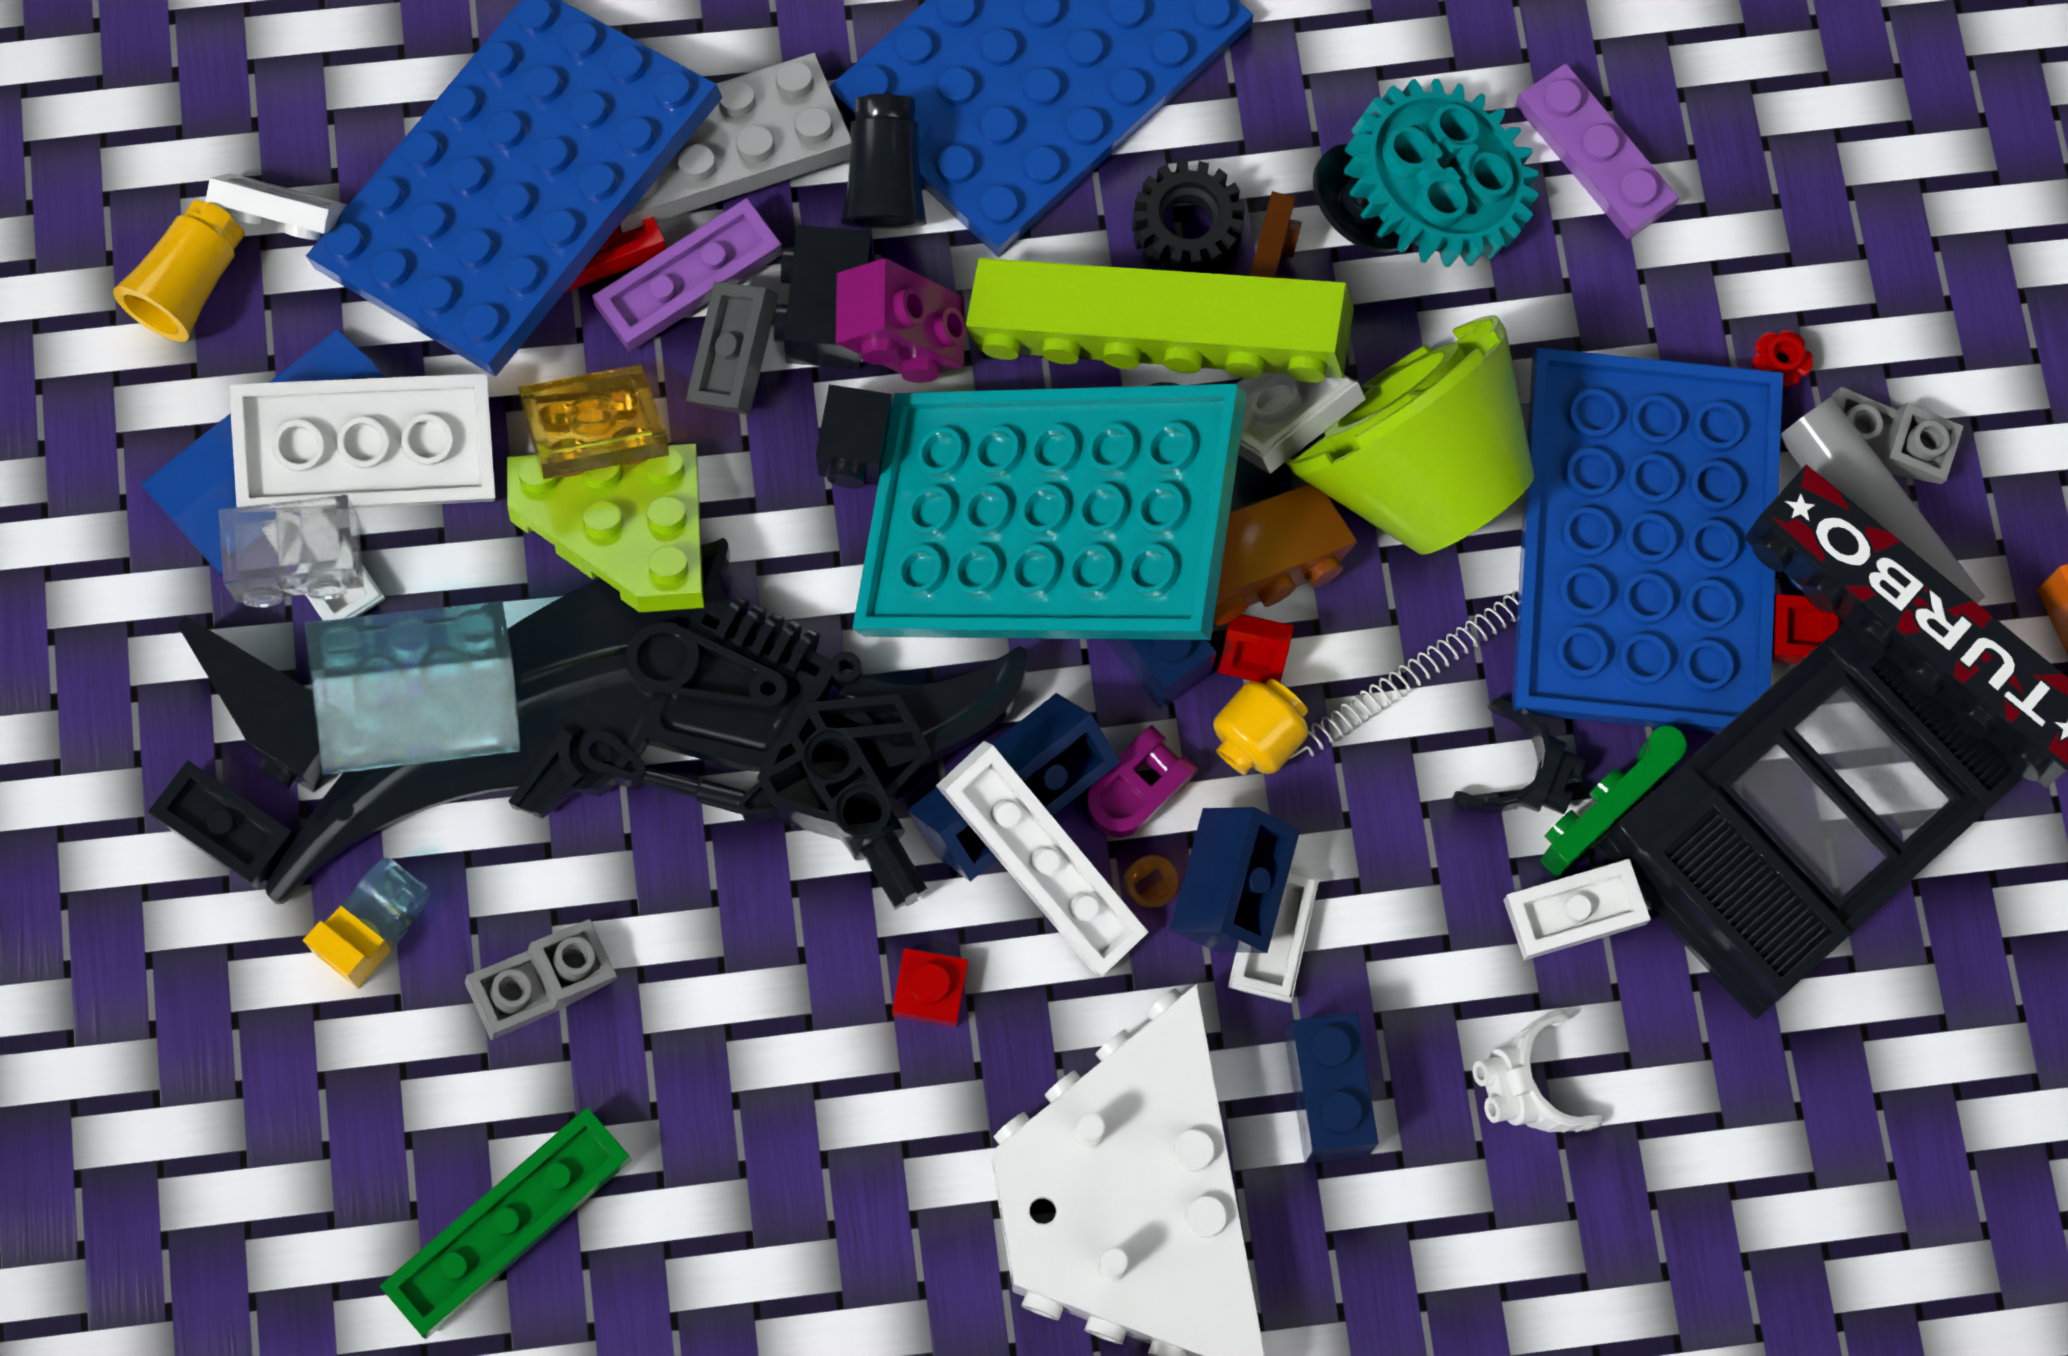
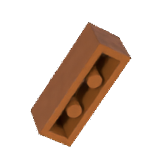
M1307 484L1229 514L1214 615L1216 626H1221L1234 620L1245 612L1250 605L1260 601L1264 607L1275 605L1288 597L1298 586L1308 583L1311 588H1318L1342 572L1343 566L1340 562L1355 546L1357 540L1325 493L1311 484Z

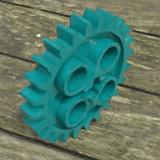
M1435 78L1425 92L1416 79L1411 80L1403 92L1395 85L1391 86L1382 99L1378 97L1373 99L1353 126L1351 132L1354 136L1345 147V152L1353 158L1344 169V173L1359 179L1349 192L1350 196L1367 198L1369 204L1361 213L1362 218L1379 216L1383 223L1377 235L1382 238L1393 231L1400 237L1397 251L1402 253L1413 243L1419 246L1421 262L1426 263L1431 255L1437 251L1445 267H1450L1459 255H1461L1468 266H1473L1482 254L1489 260L1494 258L1503 246L1508 247L1521 233V229L1533 215L1529 208L1539 195L1538 192L1529 187L1538 177V171L1522 166L1532 155V148L1515 147L1513 143L1522 131L1520 127L1504 129L1499 123L1506 111L1501 108L1488 114L1483 110L1485 95L1482 93L1472 103L1465 100L1463 84L1458 83L1450 95L1444 93L1440 80Z

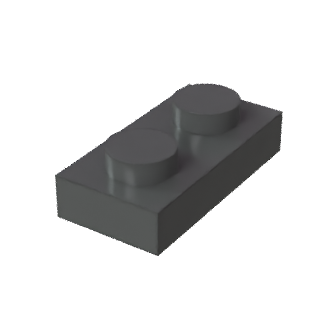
M714 282L686 402L698 408L750 415L778 294L764 287Z

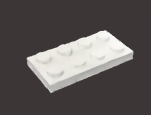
M487 373L229 384L237 514L494 502L495 500Z

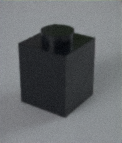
M829 384L816 451L818 476L827 477L830 483L843 488L858 489L864 487L865 483L878 485L892 410L891 394Z

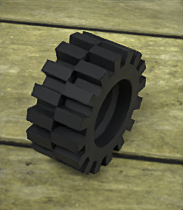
M1188 160L1177 161L1175 172H1171L1166 164L1158 168L1156 179L1150 175L1143 182L1142 193L1138 192L1135 200L1132 231H1134L1133 242L1136 250L1143 248L1142 260L1148 266L1157 261L1159 263L1158 270L1170 271V269H1175L1182 272L1197 271V273H1210V269L1213 266L1220 272L1226 267L1228 256L1233 258L1238 250L1245 213L1244 200L1238 201L1240 190L1234 182L1228 187L1226 186L1228 174L1219 168L1215 175L1211 176L1208 174L1209 163L1199 161L1197 171L1188 170ZM1193 203L1203 207L1208 212L1212 226L1205 235L1199 238H1181L1171 233L1167 228L1164 219L1165 214L1176 204Z

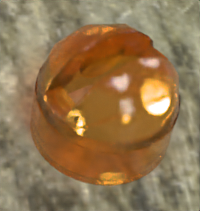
M1155 855L1144 856L1133 861L1127 868L1124 875V888L1130 900L1135 904L1145 908L1160 907L1168 903L1176 894L1178 875L1174 866L1165 858ZM1158 868L1164 878L1146 888L1141 894H1138L1134 884Z

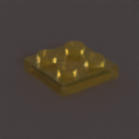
M641 364L518 387L521 408L543 479L559 476L572 477L580 475L585 471L621 464L634 465L642 463L647 459L669 455L667 434Z

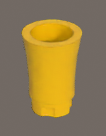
M195 199L183 215L175 218L163 237L141 263L113 289L115 300L132 318L149 330L176 342L188 341L204 304L219 278L235 256L234 249L245 235L244 229L221 207L211 202H202Z

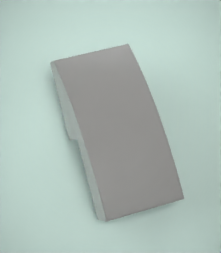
M1840 387L1831 395L1891 474L1937 484H1943L1947 481L1964 426L1908 402L1896 410L1844 387Z
M588 919L531 942L528 950L521 954L468 974L465 979V985L492 1041L592 994L615 981L617 975L591 920Z

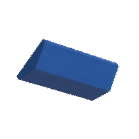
M336 329L269 383L385 377L362 351ZM231 413L141 484L145 492L221 577L225 576L268 541L264 531L295 513L237 514Z

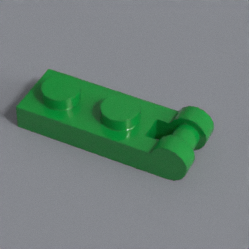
M1661 726L1655 729L1638 751L1636 757L1637 764L1626 775L1617 767L1613 769L1589 793L1596 801L1591 808L1581 817L1571 809L1544 835L1551 845L1539 861L1557 879L1672 771L1686 752L1687 744L1682 732L1671 726Z

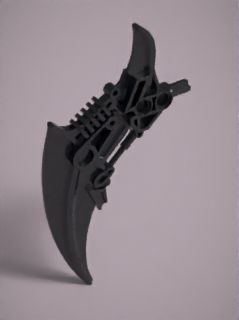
M721 538L717 541L701 545L704 608L638 612L621 600L620 592L600 578L523 618L446 672L402 710L342 773L303 824L284 853L266 885V893L275 904H283L292 897L296 890L314 872L353 844L406 817L461 798L517 789L508 800L512 809L521 810L543 819L576 792L601 797L616 784L632 789H638L647 784L694 797L701 804L741 814L748 823L777 820V822L838 839L849 849L856 861L866 859L895 910L904 905L907 907L918 901V897L927 893L928 888L899 840L905 830L891 806L933 761L976 741L1005 719L1016 704L1024 684L1027 652L1025 648L1018 646L979 669L953 679L932 684L894 685L863 677L862 664L856 654L844 651L836 654L830 660L816 653L820 633L810 629L800 638L803 625L790 621L783 629L785 617L777 613H772L766 619L767 609L760 605H754L748 611L749 600L742 597H736L730 603L723 590V578L730 560V548L727 540ZM709 621L718 625L716 630L707 626ZM810 668L818 672L817 676L815 677L807 673V669ZM844 669L852 670V672H850L849 674L841 673V671ZM833 684L841 690L835 700L824 701ZM810 728L813 734H811L803 744L802 740L807 730ZM648 745L740 770L759 772L757 776L758 783L749 791H744L708 780L696 782L646 768L640 757ZM828 753H840L849 759L847 767L841 773L835 775L820 773L815 768V765L823 755ZM878 754L889 775L900 771L903 772L884 790L864 755ZM806 778L809 788L822 810L779 797L777 793ZM871 806L881 814L878 823L873 827L865 830L856 829L846 822L848 815L855 808Z

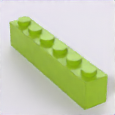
M978 258L966 328L979 351L1001 360H1013L1018 358L1019 354L1043 356L1045 359L1058 364H1075L1079 359L1103 360L1106 364L1121 369H1133L1138 367L1140 363L1164 365L1166 368L1179 373H1196L1201 368L1225 369L1228 373L1243 378H1256L1265 372L1288 374L1289 377L1301 382L1316 383L1323 381L1325 377H1344L1354 307L1346 282Z

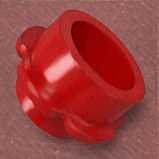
M1783 330L1780 334L1770 331L1760 336L1754 345L1756 355L1752 359L1754 370L1783 373V388L1797 385L1800 382L1801 376H1807L1813 366V355L1811 351L1806 350L1804 347L1805 340L1799 334L1790 330ZM1780 353L1785 354L1788 357V361L1780 362L1777 355Z

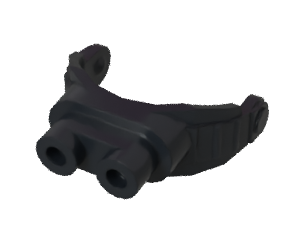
M1494 698L1490 701L1488 709L1499 716L1515 722L1531 738L1538 761L1535 779L1517 793L1499 798L1483 799L1465 792L1455 791L1452 797L1453 803L1463 810H1475L1484 813H1502L1503 811L1516 810L1520 806L1539 812L1543 806L1564 815L1574 792L1565 788L1568 779L1575 782L1578 781L1586 758L1566 751V742L1549 735L1547 728L1533 713L1525 709L1513 711V702L1502 698Z

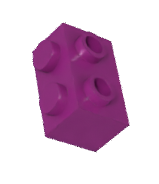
M887 258L837 273L836 344L860 354L862 360L867 363L886 366L901 373L904 380L915 383L932 382L939 378V373L964 367L966 324L964 321L963 296Z

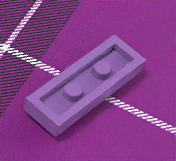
M1566 63L1518 95L1515 106L1627 240L1675 208L1679 200L1677 194Z
M745 198L594 294V305L628 352H631L709 302L714 282L737 284L782 255V244L749 200Z

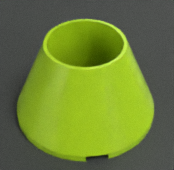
M1495 315L1484 316L1454 328L1452 332L1458 341L1431 350L1426 343L1363 384L1361 390L1366 400L1315 438L1304 451L1300 450L1288 459L1286 464L1292 473L1420 555L1430 554L1456 543L1506 510L1532 484L1534 470L1506 328L1498 316Z

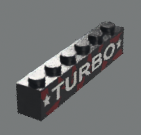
M1806 464L1758 517L1744 537V540L1752 546L1755 556L1768 568L1778 572L1783 571L1799 584L1805 597L1816 608L1826 613L1833 612L1853 629L1855 638L1863 647L1875 654H1884L1904 671L1905 679L1914 689L1926 696H1935L1955 713L1956 721L1965 731L1977 738H1986L2006 755L2007 763L2017 774L2027 780L2038 781L2047 788L2068 770V677Z

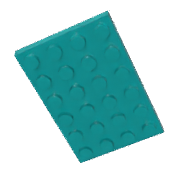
M1238 384L894 393L852 629L864 637L1211 640L1247 393Z

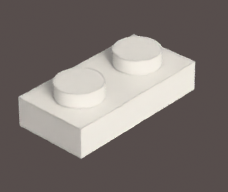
M232 173L210 178L205 201L226 207L225 211L235 221L261 224L262 217L284 223V233L309 240H319L321 233H328L333 229L340 214L347 207V204Z
M1630 859L1510 893L1503 900L1524 961L1644 926L1651 920Z

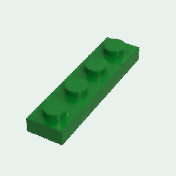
M586 1107L380 1285V1288L424 1339H427L632 1161L631 1157L589 1108Z

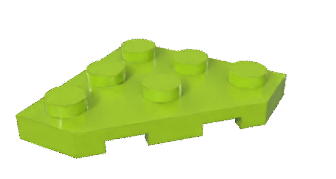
M696 444L507 457V506L512 523L528 534L534 531L555 546L557 555L591 579L597 576L620 592L621 600L638 612L704 608Z

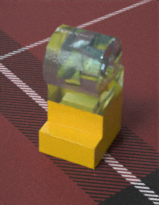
M389 857L384 858L365 874L352 894L325 923L321 920L303 939V942L314 955L359 989L407 933V928L427 903L431 889Z

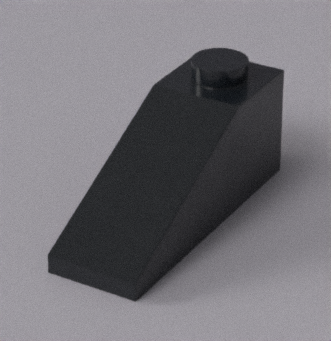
M184 616L178 624V628L245 740L259 760L262 761L257 768L258 771L285 789L290 790L296 782L314 793L357 730L347 712L189 617Z

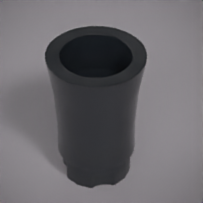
M868 94L855 99L856 120L851 122L848 186L841 223L872 229H903L927 224L921 190L918 152L919 124L914 121V98L894 94Z

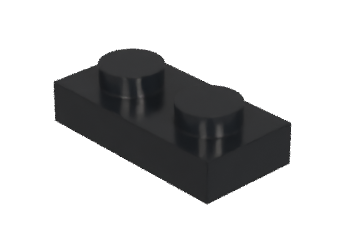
M187 760L148 811L153 819L256 889L295 838L294 833L189 760Z

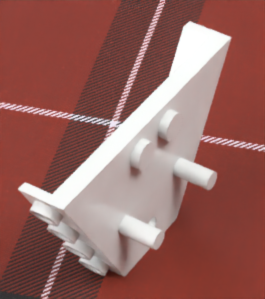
M1197 984L1183 995L1174 988L1147 1010L1146 1014L1152 1021L1136 1034L1131 1036L1124 1029L1107 1041L1096 1052L1095 1055L1101 1062L1082 1078L1074 1070L1051 1087L1045 1094L1050 1104L1030 1119L1025 1112H1022L994 1135V1139L998 1142L999 1146L992 1150L991 1163L1012 1290L1014 1293L1025 1296L1021 1305L1023 1308L1038 1315L1059 1320L1062 1311L1088 1320L1084 1330L1101 1339L1123 1344L1125 1335L1151 1344L1148 1351L1149 1356H1265ZM1046 1199L1053 1203L1056 1209V1216L1051 1222L1039 1224L1031 1218L1030 1207L1036 1200Z

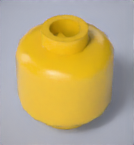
M1269 679L1265 684L1257 681L1247 682L1230 699L1213 721L1216 735L1222 742L1216 752L1228 765L1242 775H1246L1251 768L1267 775L1276 773L1306 740L1308 726L1303 717L1308 713V709L1295 694L1274 679Z

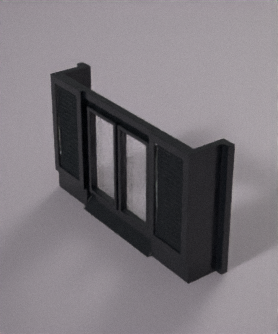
M1846 623L1821 642L1624 816L1607 837L1594 848L1608 864L1630 859L1644 902L1754 1020L1784 996L2023 779L2022 776L2009 766L2006 761V755L1986 738H1977L1965 731L1956 721L1955 713L1935 696H1926L1914 689L1905 679L1904 671L1884 654H1875L1863 647L1855 638L1853 629Z

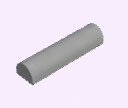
M1832 396L1781 433V442L1801 468L1806 464L1976 603L1985 598L1984 594Z

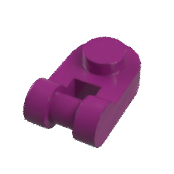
M1151 725L1118 756L1120 763L1090 787L1086 806L1089 820L1097 830L1107 836L1117 838L1131 836L1142 829L1172 797L1184 789L1197 774L1199 768L1185 755L1179 759L1164 745L1166 737ZM1145 763L1161 776L1152 786L1136 773L1140 766Z

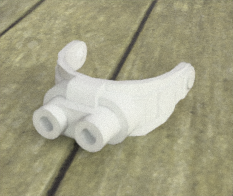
M1557 1010L1546 1014L1545 1017L1527 1025L1525 1029L1517 1033L1507 1046L1493 1050L1488 1059L1479 1060L1474 1063V1079L1479 1086L1486 1087L1489 1096L1485 1101L1484 1109L1487 1118L1491 1122L1497 1123L1507 1120L1514 1126L1526 1124L1529 1127L1550 1133L1589 1131L1602 1125L1603 1118L1601 1113L1576 1117L1555 1109L1541 1095L1532 1078L1529 1058L1533 1040L1541 1029L1559 1027L1562 1023L1569 1021L1568 1013Z

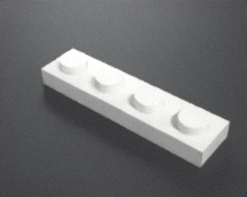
M983 741L936 785L1093 972L1103 977L1148 933L1146 928L992 744Z

